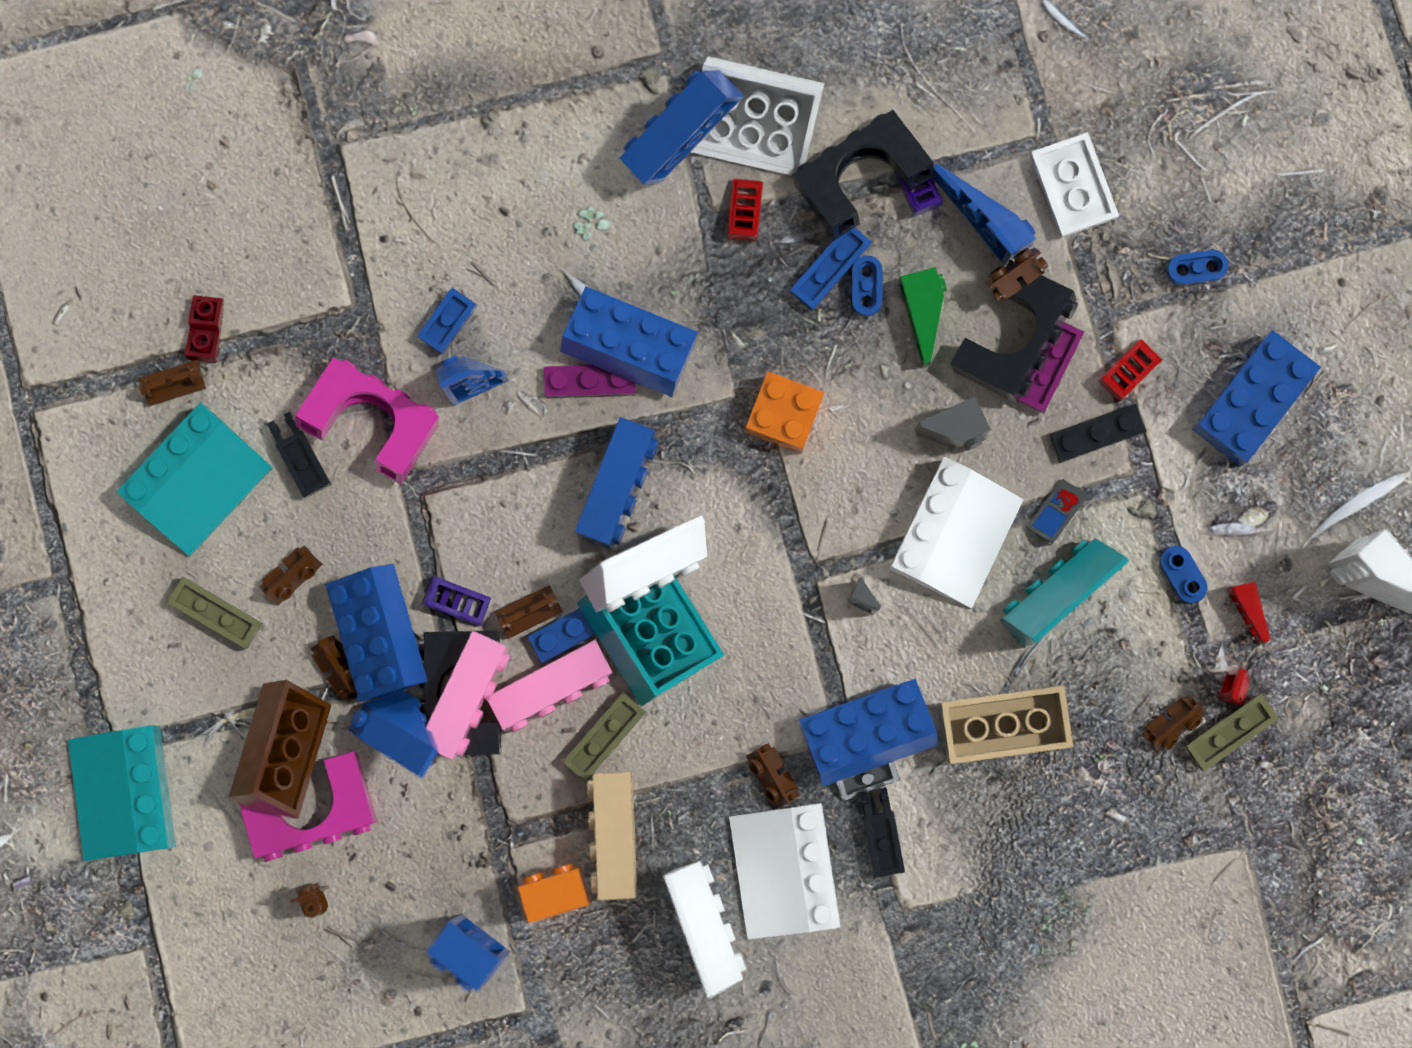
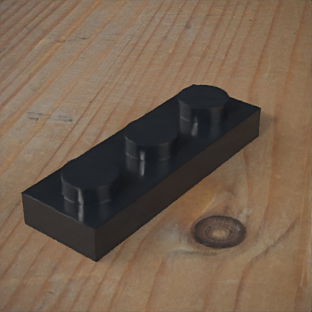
M1135 403L1057 431L1049 436L1059 463H1063L1144 434L1147 431Z

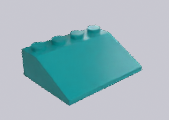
M200 402L116 492L182 551L191 556L273 467L212 410Z
M1096 538L1089 543L1084 539L1071 550L1074 556L1065 563L1061 559L1048 570L1051 576L1042 583L1038 579L1025 590L1028 596L1019 603L1015 599L1002 610L1005 616L1000 621L1024 648L1035 644L1129 562L1128 558Z
M675 575L674 578L676 580L661 588L655 584L649 587L650 593L637 600L630 596L624 599L625 605L612 612H608L607 608L596 613L587 595L577 602L641 707L724 656L723 651Z
M148 725L68 739L83 861L176 847L160 725Z

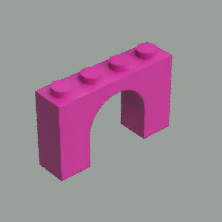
M333 357L296 413V427L323 441L337 417L349 406L369 403L382 408L391 417L394 430L375 459V471L402 485L438 428L439 415H437L432 407L426 404L419 405L410 400V397L405 392L386 387L378 377L371 374L367 376L359 372L357 367L347 360L340 361Z
M353 751L324 760L333 791V806L328 817L320 825L312 829L296 828L285 821L280 815L253 810L239 803L254 859L263 857L264 862L283 857L281 851L293 848L294 853L311 849V842L323 839L324 844L341 840V833L352 830L354 836L371 831L370 825L378 821L358 752Z

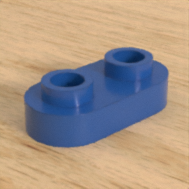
M1218 250L1185 253L1175 256L1168 263L1166 272L1169 280L1178 286L1209 283L1220 280L1227 273L1229 263L1227 257ZM1207 263L1215 264L1216 271L1210 272L1206 267ZM1177 267H1184L1186 269V275H1179L1177 273Z
M870 255L859 257L854 262L852 268V308L862 317L875 315L882 305L883 269L880 261ZM869 268L872 271V275L864 277L861 274V270ZM865 297L870 298L872 305L864 307L861 304V300Z
M1172 546L1166 549L1160 556V567L1177 597L1182 602L1188 604L1201 601L1207 593V582L1189 551L1181 546ZM1175 555L1179 556L1182 560V564L1179 567L1174 566L1172 563V558ZM1189 582H1194L1197 585L1195 593L1188 591L1187 585Z

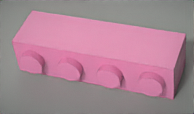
M472 631L426 729L432 732L438 753L452 760H455L457 755L461 757L464 755L470 743L466 736L471 727L477 728L484 713L479 709L484 699H491L497 683L493 682L498 670L501 672L505 670L510 659V655L506 654L509 649L508 647L475 631Z
M594 640L493 693L488 702L502 729L506 731L510 728L512 733L529 725L527 722L528 718L538 714L539 718H543L556 711L555 704L563 700L569 704L583 696L581 691L592 685L595 690L610 682L608 676L614 673L597 641Z

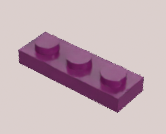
M1066 322L1061 327L1063 332L1056 345L1051 344L1046 353L1048 359L1041 371L1036 370L1032 377L1033 385L1029 394L1025 398L1021 397L1019 400L1020 403L1042 414L1045 413L1084 334V331Z
M593 365L544 366L545 398L636 395L635 382Z

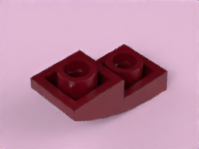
M193 295L188 319L190 329L185 350L186 360L217 362L223 320V298Z

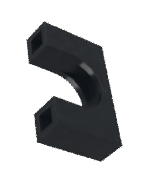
M893 109L886 114L882 113L876 116L871 124L861 130L853 131L847 136L846 140L837 146L828 147L820 157L812 162L802 164L792 174L797 190L834 240L860 224L857 210L839 187V181L843 172L851 164L862 159L884 161L894 169L910 191L935 176L934 162Z
M1009 260V262H1008V264L1006 265V267H1007L1008 265H1010L1011 263H1013L1014 261ZM1043 275L1028 285L1021 276L1018 277L1017 281L1022 289L1008 298V300L1031 311L1037 318L1036 333L1026 347L1014 353L1001 354L964 338L950 363L955 373L1018 404L1021 397L1025 398L1029 394L1033 385L1032 377L1036 370L1041 371L1048 359L1046 354L1051 344L1056 345L1063 332L1061 327L1066 318H1072L1078 306L1074 290Z
M498 630L475 631L500 643V632ZM472 631L424 632V639H419L418 649L420 656L424 657V670L428 682L419 685L420 688H424V700H420L422 706L419 710L426 716V727L440 700V688L443 679L448 672L455 668ZM479 723L476 729L470 728L466 736L470 743L464 755L502 754L500 723Z

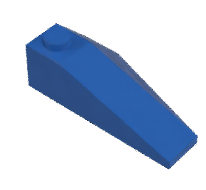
M938 163L934 165V180L1004 267L1008 264L1009 260H1014L1013 257L1017 253L1034 244L1036 240L1034 234L1036 232L1027 220L1024 219L1022 221L1018 215Z
M457 356L447 358L441 362L442 367L436 369L439 384L454 406L509 381L505 371L464 356L459 359Z
M405 690L364 703L351 719V726L349 728L351 733L422 779L438 753L432 732L426 729L424 724L427 721L426 716L419 710L422 706L420 700Z

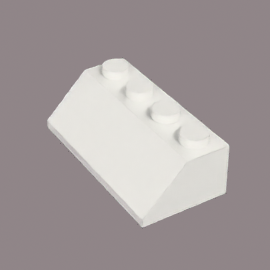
M702 515L599 563L579 579L596 613L607 608L608 612H612L625 605L624 599L630 596L637 600L650 593L649 587L655 584L661 588L675 581L674 575L680 572L686 576L700 568L698 563L707 557L705 521Z

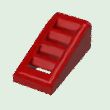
M733 178L727 238L757 241L763 181ZM738 189H756V195L738 193ZM737 199L755 201V206L737 204ZM736 210L754 212V217L736 215ZM735 221L753 223V227L735 226Z
M1140 339L1098 382L1118 402H1121L1162 359ZM1139 349L1152 361L1149 365L1136 354ZM1130 358L1143 369L1141 373L1128 362ZM1122 365L1135 377L1133 381L1119 369ZM1114 373L1127 385L1125 389L1111 377Z
M1250 582L1227 588L1230 598L1258 644L1270 641L1271 638L1256 583Z
M1242 668L1227 671L1218 697L1219 700L1241 706L1250 684L1248 671Z

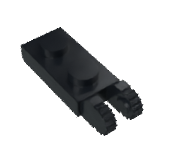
M289 411L284 414V417L294 435L284 439L277 423L271 421L267 425L277 443L275 446L303 498L306 499L332 485L304 431L296 427L295 418Z
M886 787L879 788V799L884 813L872 815L870 795L868 791L861 792L865 814L863 821L874 878L905 872L894 811H891Z

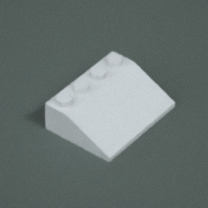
M707 57L702 71L720 70L744 97L691 152L793 176L792 174L796 172L798 167L807 161L825 83Z
M944 456L889 570L972 609L1024 499L974 470Z
M1387 529L1353 541L1328 563L1332 569L1330 571L1331 576L1340 585L1345 584L1350 589L1412 614V558Z
M816 803L730 816L729 820L747 939L841 928L822 804Z
M699 860L666 872L664 878L707 997L714 996L743 979L741 972L745 971L746 967L741 953L734 954L730 942L736 939L730 923L724 925L720 913L725 911L720 895L712 894L709 885L714 882L708 864L702 866Z

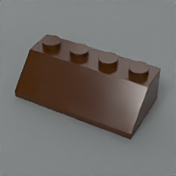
M288 680L263 683L229 798L253 810L294 819L299 818L332 705Z

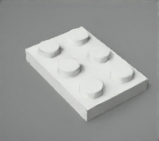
M1088 132L1030 153L1060 238L1119 217Z

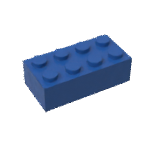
M720 70L694 72L685 82L687 87L680 94L675 93L665 102L664 106L666 109L659 116L656 114L645 123L644 128L646 130L639 138L637 136L633 137L623 147L625 152L619 159L643 185L663 182L744 97Z
M585 286L562 335L560 352L673 397L695 347L698 332Z
M1271 330L1262 338L1192 430L1241 467L1252 458L1321 366L1274 330Z
M622 417L619 418L575 529V533L579 538L612 550L614 544L620 545L626 530L625 526L622 525L625 515L631 517L637 502L635 500L636 497L633 496L636 487L642 489L648 474L645 464L647 459L653 461L659 446L655 430Z
M394 564L369 567L325 584L359 702L378 699L428 682Z
M916 678L799 720L803 736L823 787L939 745L936 728Z
M461 914L446 925L426 953L431 956L429 962L442 972L449 970L457 977L454 981L468 992L472 989L478 992L491 979L511 951Z

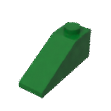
M936 267L900 276L898 282L922 368L928 367L931 363L944 298L943 292L947 291L943 274L938 275Z

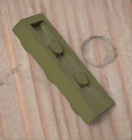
M183 576L167 601L171 606L244 649L249 648L263 624Z
M622 692L565 758L563 763L587 782L645 715L646 711Z
M1258 694L1184 745V747L1200 770L1205 771L1276 722L1279 718L1263 695Z

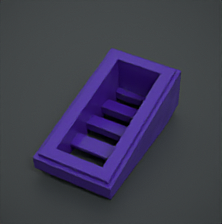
M895 172L913 217L942 206L943 200L933 178L925 182L926 187L912 192ZM926 193L930 194V198L917 202L916 197Z
M433 576L430 579L421 605L481 626L491 597ZM441 586L444 590L439 603L433 602L437 590ZM452 590L456 593L449 608L445 605ZM462 595H466L468 597L462 612L457 611ZM474 599L480 601L473 617L468 614Z

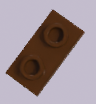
M1025 248L1013 257L1015 260L1007 267L999 266L989 273L988 277L990 279L984 282V284L990 289L996 288L991 293L998 302L1002 299L1006 301L1022 289L1017 281L1018 277L1021 276L1028 285L1045 273V269L1049 266L1043 257L1037 260L1036 257L1041 254L1036 248L1031 250Z
M198 360L139 378L141 382L139 389L142 396H145L148 407L206 389Z
M305 545L301 548L297 547L282 561L288 568L285 573L277 566L262 579L263 583L259 587L265 596L278 606L283 601L289 599L294 591L303 582L313 577L317 569L323 565Z
M548 585L495 611L501 628L504 630L507 638L510 639L563 613L551 586Z
M334 635L319 640L318 644L311 648L313 652L311 656L322 673H326L331 668L335 673L329 676L327 680L336 695L341 696L345 700L352 696L356 690L343 645Z
M1190 695L1186 698L1182 696L1166 710L1173 718L1170 722L1161 714L1145 727L1146 731L1142 735L1149 743L1153 741L1157 754L1163 749L1169 750L1178 742V737L1186 730H1194L1202 722V717H1204L1202 705H1197Z
M767 743L746 755L751 772L759 778L764 787V794L767 800L774 804L776 809L799 797L797 793L799 788L790 773L786 771L778 775L776 770L784 766V763L775 747L771 748L770 744Z
M319 883L309 885L297 890L298 897L290 901L291 903L298 901L303 914L308 918H314L327 911L328 902L323 891L330 887L328 885L320 888Z

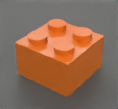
M767 371L745 432L802 454L825 392Z
M569 863L553 869L554 875L544 877V873L540 872L523 878L524 884L518 886L528 923L581 908L591 903L581 866L574 868L573 863Z

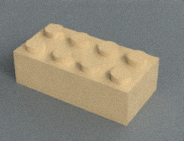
M1064 686L938 703L947 764L1073 747Z
M632 772L593 774V780L587 781L588 799H594V811L589 812V830H595L596 842L590 843L591 862H596L597 873L591 874L592 893H598V900L636 899L637 872Z

